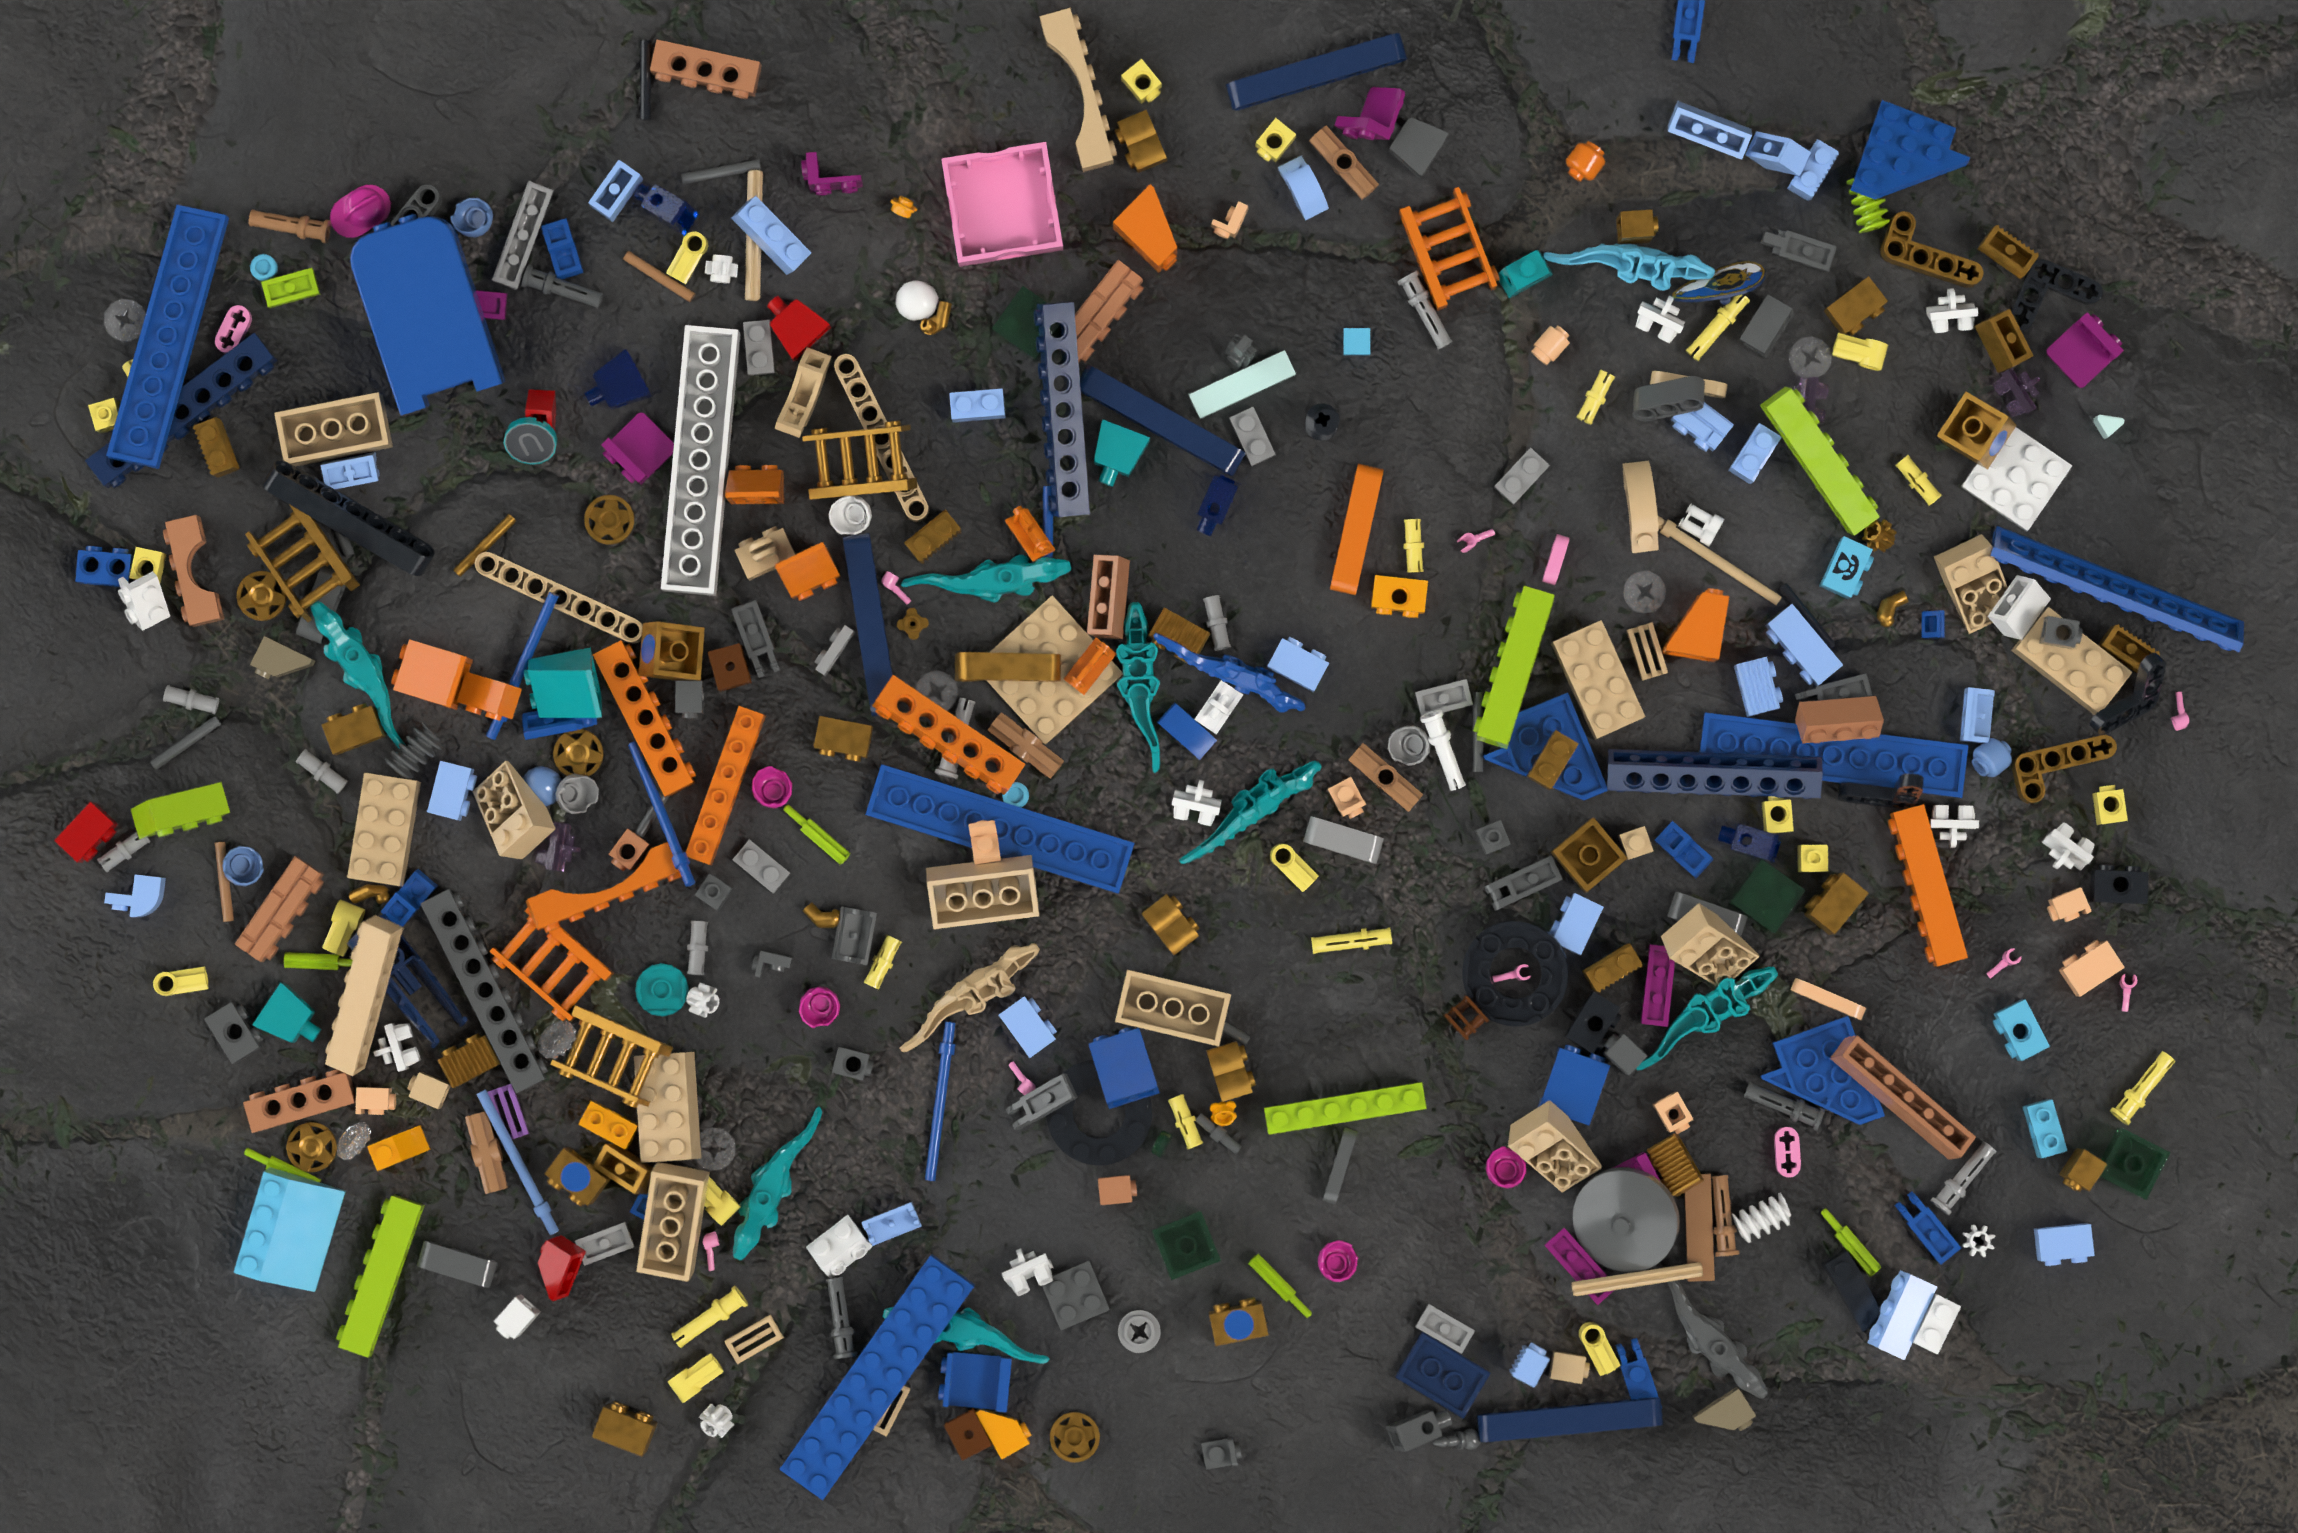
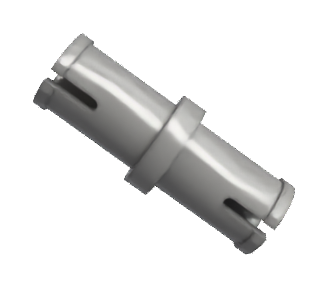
M1220 595L1206 597L1203 599L1208 616L1206 624L1207 628L1211 630L1214 650L1230 648L1231 645L1226 630L1228 622L1227 618L1223 616Z
M170 685L166 686L163 696L164 702L186 706L187 710L194 708L212 714L216 713L219 704V698L199 694L194 689L187 691Z
M307 749L296 760L297 764H300L314 775L313 778L316 781L321 780L337 794L341 792L348 780H345L332 770L329 763H323L308 752Z
M136 832L123 842L118 841L116 847L97 860L103 869L109 872V870L123 860L131 859V855L151 841L148 837L139 840Z
M691 921L690 944L687 945V950L689 951L687 974L704 975L705 952H708V946H706L708 922Z

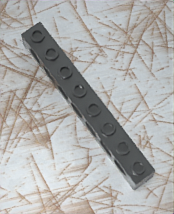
M448 889L420 903L515 1092L520 1093L548 1079L545 1073L549 1071L542 1057L537 1059L533 1049L537 1048L530 1034L525 1035L521 1027L525 1024L518 1010L513 1011L509 1003L512 1001V997L506 986L502 988L497 980L501 976L494 963L489 964L485 956L489 953L482 939L477 940L473 932L477 928L471 916L466 917L461 908L465 905L458 892L453 893L452 889ZM450 911L454 912L457 916L456 924L451 927L447 926L444 922L445 914ZM460 935H465L469 940V945L465 950H459L456 946V939ZM472 959H477L481 963V969L476 974H472L468 970V963ZM485 982L490 983L493 987V993L488 998L480 994V986ZM496 1006L502 1007L505 1011V1017L499 1022L495 1021L492 1017V1010ZM507 1030H513L517 1035V1040L513 1045H508L504 1041V1034ZM521 1053L529 1058V1064L524 1069L516 1065V1057Z

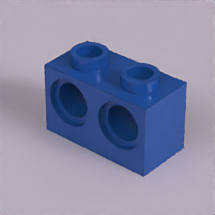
M86 546V551L78 550L75 582L120 587L118 579L124 577L128 583L134 581L129 578L134 555L128 554V549L113 548L112 553L102 552V547ZM96 558L99 566L96 571L89 572L87 570V563L90 559ZM122 560L125 564V569L121 574L116 575L113 571V566L117 561Z

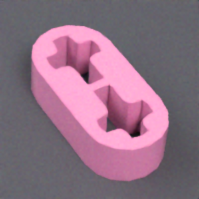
M240 305L229 309L215 337V345L221 352L227 354L243 341L252 322V315L249 310ZM243 311V317L246 320L244 323L239 322L236 329H234L236 320L233 318V315ZM231 331H233L231 340L234 341V345H228L226 349L223 348L222 338H228Z
M1560 534L1556 535L1542 582L1555 586L1567 550L1569 537Z
M1782 1127L1774 1135L1775 1165L1780 1175L1793 1177L1799 1173L1801 1168L1799 1136L1793 1128ZM1784 1131H1788V1134L1794 1137L1793 1141L1789 1142V1150L1786 1151L1785 1143L1779 1140L1780 1137L1784 1136ZM1786 1154L1790 1155L1791 1162H1795V1167L1791 1168L1790 1173H1787L1786 1169L1781 1168V1163L1786 1162Z

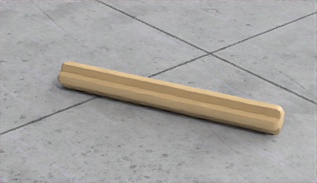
M750 170L747 181V201L754 196H757L762 201L763 172L760 170ZM746 234L745 299L748 301H758L760 299L761 248Z
M1696 1262L1572 1282V1292L1574 1296L1701 1277L1703 1269L1701 1263Z

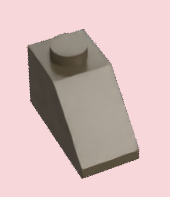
M264 636L250 665L256 667L254 673L269 679L271 675L279 678L314 665L315 660Z
M1737 1387L1692 1415L1693 1419L1698 1423L1730 1430L1738 1428L1740 1431L1753 1424L1752 1418L1756 1416Z

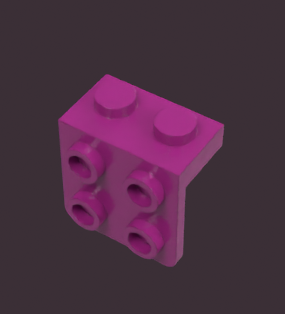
M1372 87L1369 90L1361 116H1337L1334 126L1343 130L1344 136L1352 139L1389 140L1395 129V122L1399 111L1403 106L1405 91L1400 88Z
M817 152L806 153V160H801L804 180H808L810 191L816 192L818 196L832 194L831 190L841 189L842 193H856L858 188L863 187L861 175L820 178Z
M2088 312L2081 316L2046 350L2047 356L2078 388L2085 387L2100 371L2124 351L2120 347L2122 345L2121 341L2113 333L2108 334L2102 328L2103 322L2095 314L2090 315Z
M638 413L612 440L607 438L601 444L605 449L602 454L613 465L618 462L624 468L621 473L631 483L636 480L640 485L668 460L674 451V443L644 413Z

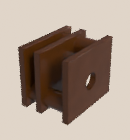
M740 643L708 652L716 685L720 692L752 683L744 651Z
M1465 995L1458 1005L1452 1006L1450 1008L1451 1011L1444 1013L1443 1016L1464 1040H1468L1470 1034H1475L1477 1032L1476 1029L1489 1020L1472 1000ZM1469 1007L1477 1013V1016L1470 1022L1462 1015ZM1459 1018L1466 1026L1461 1029L1454 1022L1455 1019Z
M975 1408L944 1424L962 1461L992 1446L988 1434L976 1415Z

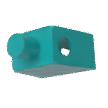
M1535 250L1503 268L1498 275L1499 282L1510 299L1552 276L1553 273L1539 250Z
M1102 420L1094 458V464L1103 467L1098 482L1113 487L1118 473L1129 477L1149 444L1150 437Z
M286 983L278 985L253 1023V1026L291 1043H295L300 1035L313 1043L322 1030L310 1022L316 1011Z

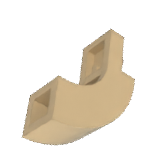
M808 347L806 348L798 365L788 398L777 419L775 429L800 438L816 405L832 356Z
M1649 461L1624 463L1623 479L1628 504L1632 553L1659 550L1657 505Z

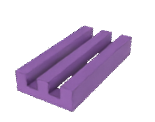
M512 1084L488 1091L501 1117L494 1096L496 1094L499 1095L512 1133L510 1134L511 1139L530 1134ZM505 1091L509 1092L522 1131L517 1132L504 1094Z

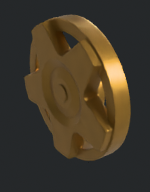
M604 495L593 500L588 506L584 517L585 527L589 535L597 542L606 545H613L624 541L632 532L635 521L630 505L624 499L615 495ZM606 500L603 508L594 507L599 502ZM618 501L621 502L627 508V510H619ZM589 518L596 523L593 530L590 528ZM630 522L627 531L624 533L623 525ZM609 534L614 540H604L601 538Z
M266 571L253 572L247 575L238 586V605L241 611L251 619L257 621L271 620L278 616L286 605L287 595L282 588V594L275 591V586L278 582L272 573ZM257 576H266L260 582L254 579ZM245 586L248 593L242 597V590ZM271 606H279L275 612L270 614ZM255 608L257 616L249 613L246 609Z
M577 729L576 731L562 734L557 740L553 751L556 766L566 776L572 773L563 768L565 766H571L574 774L591 776L601 766L604 756L600 740L596 735L584 729ZM582 733V735L578 739H574L572 736H570L572 734ZM593 740L597 744L598 751L591 748ZM562 744L564 752L558 756L559 747ZM588 764H595L590 771L586 772Z
M315 1122L301 1124L289 1135L286 1145L287 1155L292 1164L302 1171H321L328 1167L336 1156V1138L332 1131L323 1124ZM311 1126L321 1128L324 1131L316 1134ZM300 1131V1139L292 1141L294 1136ZM330 1141L332 1142L331 1153L326 1149V1146ZM293 1154L300 1156V1164L295 1160ZM315 1161L324 1163L319 1167L311 1168Z
M1066 1413L1060 1416L1051 1428V1447L1056 1455L1065 1461H1084L1095 1453L1099 1445V1429L1094 1420L1084 1413ZM1069 1418L1067 1425L1059 1424L1064 1419ZM1082 1418L1087 1420L1092 1426H1084ZM1054 1436L1061 1440L1058 1448L1055 1445ZM1095 1438V1444L1090 1450L1088 1442ZM1076 1452L1080 1457L1071 1458L1068 1455Z

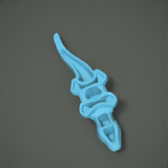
M1600 244L1599 246L1588 247L1584 251L1574 252L1573 254L1544 253V258L1547 261L1564 265H1580L1593 262L1603 263L1618 270L1617 276L1627 283H1634L1638 278L1651 281L1653 287L1662 291L1670 288L1671 277H1682L1687 280L1710 279L1714 277L1715 273L1714 268L1704 264L1697 256L1674 257L1658 249L1637 246L1635 244Z

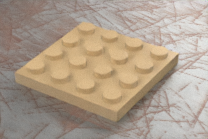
M1053 596L1046 600L989 653L1061 654V681H987L1045 745L1123 675V672L1111 661L1085 695L1081 694L1064 680V677L1090 646L1093 639Z

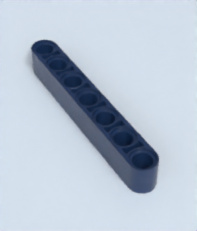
M1395 33L1238 79L1226 84V89L1232 109L1237 111L1398 64L1407 60V55L1400 33Z
M1088 364L1080 376V389L1084 395L1225 474L1234 476L1246 454L1241 449Z
M868 532L844 536L843 543L872 717L879 715L875 712L876 708L872 705L893 674L871 539Z
M1660 1397L1477 1415L1480 1442L1663 1425Z

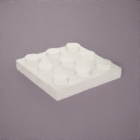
M2015 427L1989 469L1987 470L1976 464L1961 488L2027 532L2072 465Z

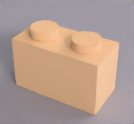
M2097 939L2084 947L2086 950L2084 954L2079 957L2074 954L2062 962L2064 967L2059 969L2076 997H2081L2125 968L2108 941L2099 942Z

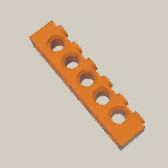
M620 640L593 654L664 797L671 796L694 784L695 782L692 777L696 776V773L690 762H684L681 756L684 749L678 738L673 740L668 730L672 729L671 723L666 714L660 715L657 706L661 704L655 692H649L645 685L648 682V678L639 676V668L637 669L633 661L637 657L630 643L625 645ZM625 663L629 666V674L624 678H619L615 672L616 667L619 664ZM632 687H638L641 690V697L639 700L632 702L628 699V691ZM646 710L651 711L653 721L649 725H642L639 720L640 714ZM656 734H662L665 737V744L660 749H655L651 744V740ZM667 758H674L677 761V768L675 771L668 773L664 770L663 763Z
M892 675L872 705L876 708L875 712L879 716L887 720L891 718L898 723L897 726L900 730L907 734L913 733L920 738L921 744L925 747L937 749L942 753V757L951 764H959L965 768L964 772L974 779L980 778L987 783L986 787L996 794L1002 793L1005 795L1026 765L894 675ZM905 702L909 706V712H900L897 708V703ZM927 717L931 721V727L925 728L921 726L919 718ZM941 732L951 733L953 742H945L941 737ZM966 746L973 748L975 757H967L963 752V748ZM987 761L994 762L997 765V772H989L986 769L985 763Z
M738 706L686 850L689 858L708 865L713 864L766 717L764 714Z

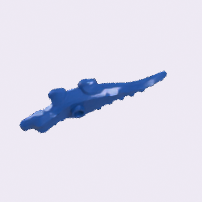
M1155 632L1153 635L1158 644H1162L1168 651L1176 653L1179 658H1183L1189 665L1197 667L1199 671H1204L1211 677H1217L1223 682L1235 685L1234 689L1241 693L1249 695L1251 691L1260 694L1262 698H1265L1279 712H1286L1289 709L1305 710V703L1302 700L1282 691L1274 684L1276 682V679L1273 677L1274 673L1268 669L1259 666L1254 668L1246 665L1241 659L1224 654L1222 658L1197 654Z

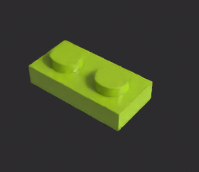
M313 268L261 282L268 308L320 295Z

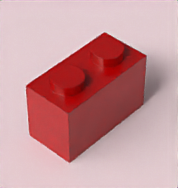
M90 802L54 841L76 862L82 863L84 860L89 862L98 853L96 849L102 841L108 842L116 834L114 828L118 823L97 803Z

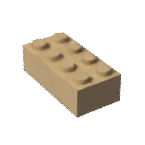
M379 392L274 413L283 461L293 466L393 447L384 398Z
M2044 608L2025 637L2019 640L2011 651L2095 715L2108 705L2133 672L2083 633L2080 644H2076V647L2073 649L2040 644L2044 617L2062 618L2051 608ZM2058 626L2056 630L2057 637L2060 640H2066L2069 634L2067 628Z
M1602 620L1551 643L1594 740L1645 717Z
M364 773L347 878L403 887L421 782Z
M1032 855L1002 858L1001 861L977 865L974 862L926 868L933 929L1039 916Z
M1127 970L1115 1022L1219 1046L1231 994Z
M694 1052L671 1053L670 1057L659 1054L658 1059H654L639 1097L650 1101L649 1106L641 1104L637 1106L641 1163L701 1158L695 1054ZM644 1055L634 1056L635 1077Z
M657 1162L651 1173L636 1272L689 1282L695 1270L710 1172Z

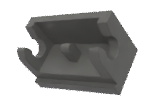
M1767 295L1740 337V341L1744 342L1743 345L1767 359L1794 316L1793 309L1774 297Z
M841 907L831 959L868 965L877 913Z

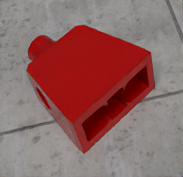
M776 296L767 305L776 316L769 325L794 362L804 354L807 347L810 348L831 328L827 321L798 299L787 305L779 296Z

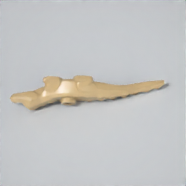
M1031 943L1025 947L1011 946L997 962L977 969L962 981L957 982L951 990L946 991L945 995L934 1003V1008L927 1014V1020L922 1024L921 1029L909 1041L905 1042L900 1047V1050L907 1052L924 1042L938 1025L952 1014L963 1010L968 1015L984 1011L986 1001L995 996L1003 998L1013 994L1015 986L1011 983L1010 978L1017 970L1023 969L1039 953L1040 949L1037 944Z

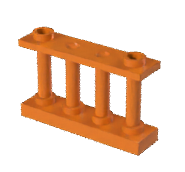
M1460 187L1455 188L1453 191L1455 199L1421 212H1412L1410 206L1399 210L1400 218L1436 311L1446 308L1448 305L1446 300H1449L1452 295L1488 282L1490 290H1493L1497 287L1496 281L1500 280L1495 266L1490 267L1471 219L1468 207H1471L1466 192L1461 193ZM1459 208L1464 220L1463 224L1429 237L1426 235L1421 236L1418 226L1422 225L1421 222ZM1469 233L1474 248L1437 262L1436 260L1431 261L1428 251L1431 250L1432 246ZM1475 258L1479 259L1483 269L1482 273L1448 286L1445 284L1440 285L1437 276L1441 274V271Z
M527 908L525 912L529 915L527 917L528 922L501 952L495 947L489 951L494 955L492 961L500 968L504 969L507 966L554 1007L551 1012L564 1022L565 1019L573 1021L575 1017L569 1012L596 980L599 981L602 978L604 981H608L614 972L562 927L550 931L546 936L548 939L524 967L520 969L509 958L536 929L533 918ZM562 943L569 950L566 953L568 956L546 982L539 986L529 976L556 945L559 947ZM582 961L589 967L587 970L588 974L563 1003L560 1004L549 993L575 963L579 964Z

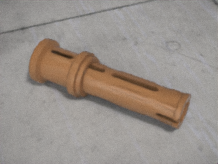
M253 209L249 215V226L293 233L297 234L300 239L308 237L319 239L322 243H327L331 233V220L327 219L323 222L309 219V216L294 218Z
M1728 1175L1712 1176L1717 1226L1714 1227L1713 1234L1716 1235L1718 1250L1715 1252V1257L1739 1255V1250H1736L1735 1243L1737 1228H1735V1225L1732 1226Z

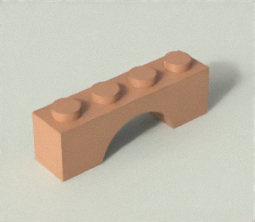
M193 515L165 522L166 529L163 530L166 545L171 546L173 554L169 555V561L172 570L177 571L178 581H175V587L178 596L183 597L184 606L181 607V613L184 622H188L190 626L196 627L224 620L219 594L202 589L195 582L191 571L192 559L196 551L206 543L201 517Z

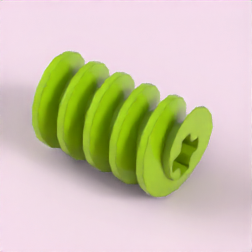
M1854 178L1848 180L1846 183L1848 185H1852ZM1849 190L1850 195L1857 196L1851 200V204L1860 206L1854 210V215L1862 216L1856 221V225L1865 226L1858 233L1874 231L1883 228L1891 222L1890 219L1882 218V215L1888 212V209L1879 208V205L1886 201L1885 198L1872 199Z

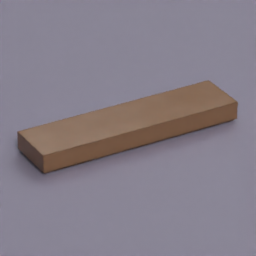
M1701 1174L1705 1181L1684 1193L1687 1264L1699 1262L1703 1269L1701 1277L1687 1279L1688 1282L1715 1281L1711 1174Z

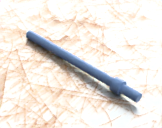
M485 1089L477 1093V1097L535 1206L533 1210L538 1218L541 1217L549 1235L558 1232L559 1229L550 1213L552 1210L548 1202H544L488 1092Z

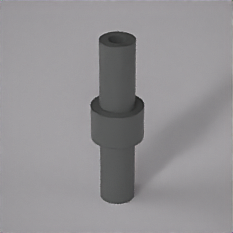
M1202 1113L1198 1115L1195 1122L1210 1133L1209 1137L1216 1143L1221 1142L1236 1155L1242 1146L1226 1134L1227 1130L1220 1125H1215Z

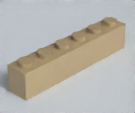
M375 915L363 921L358 928V943L352 951L351 959L353 961L351 969L347 972L344 980L346 988L339 999V1014L332 1024L333 1036L325 1051L327 1054L326 1065L351 1076L365 1069L401 938L402 926Z

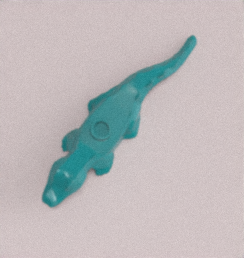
M1018 555L1008 563L997 565L991 560H986L977 566L975 570L964 575L925 574L907 578L902 581L901 586L930 584L955 593L971 594L983 600L998 602L1002 594L1015 592L1021 596L1031 595L1035 589L1032 583L1051 582L1059 576L1070 572L1071 564L1068 560L1042 557L1033 563H1029L1027 556Z
M316 601L310 606L316 627L330 641L323 648L325 656L334 662H338L344 670V683L355 689L365 691L370 696L376 706L381 725L394 744L400 749L398 744L402 743L405 745V743L395 731L392 723L390 698L383 679L380 657L376 654L368 653L362 645V636L357 628L349 627V630H345L341 617L322 602Z
M1133 602L1128 607L1127 616L1124 621V634L1127 638V644L1121 643L1116 649L1117 657L1123 666V677L1117 682V687L1129 704L1133 719L1150 746L1152 771L1156 773L1160 769V745L1152 723L1150 705L1160 686V680L1153 675V662L1157 657L1158 648L1153 642L1150 644L1146 643L1149 631L1148 622L1144 616L1141 604Z
M1311 761L1304 766L1296 768L1292 773L1281 777L1276 775L1274 769L1265 771L1258 779L1259 783L1250 791L1246 789L1237 793L1231 801L1234 808L1217 830L1207 840L1180 858L1179 862L1181 864L1191 863V861L1203 857L1208 852L1212 853L1216 847L1224 846L1226 840L1233 839L1238 832L1246 830V827L1251 824H1256L1258 820L1267 814L1274 813L1285 798L1310 789L1313 786L1314 775L1321 770L1319 761Z
M1771 966L1747 971L1736 983L1733 978H1724L1716 989L1706 995L1695 994L1684 1011L1670 1025L1655 1052L1644 1059L1636 1070H1643L1661 1060L1685 1035L1694 1031L1703 1033L1719 1031L1721 1021L1730 1016L1740 1017L1746 1015L1750 1010V1004H1747L1746 999L1762 993L1776 979L1778 972L1775 967Z
M820 1107L815 1109L810 1123L802 1133L782 1146L769 1162L751 1175L754 1187L750 1196L746 1197L739 1204L741 1206L738 1209L740 1216L743 1215L745 1219L735 1231L734 1258L743 1260L757 1245L763 1225L767 1226V1228H772L776 1225L778 1221L777 1207L783 1197L791 1194L790 1166L799 1151L813 1136L822 1116V1109Z
M889 1307L884 1310V1319L887 1318V1316L894 1307ZM971 1308L956 1312L934 1342L937 1343L942 1340L953 1342L960 1351L974 1348L980 1344L988 1345L1020 1360L1043 1364L1049 1361L1047 1356L1029 1353L1015 1345L1001 1331L986 1324L981 1319V1316Z

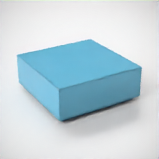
M1370 328L1343 329L1344 356L1370 355Z

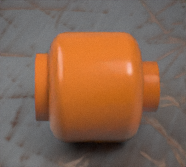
M1587 141L1586 144L1578 143L1566 159V164L1570 168L1568 174L1579 182L1582 179L1593 180L1605 165L1603 157L1605 153L1590 141Z

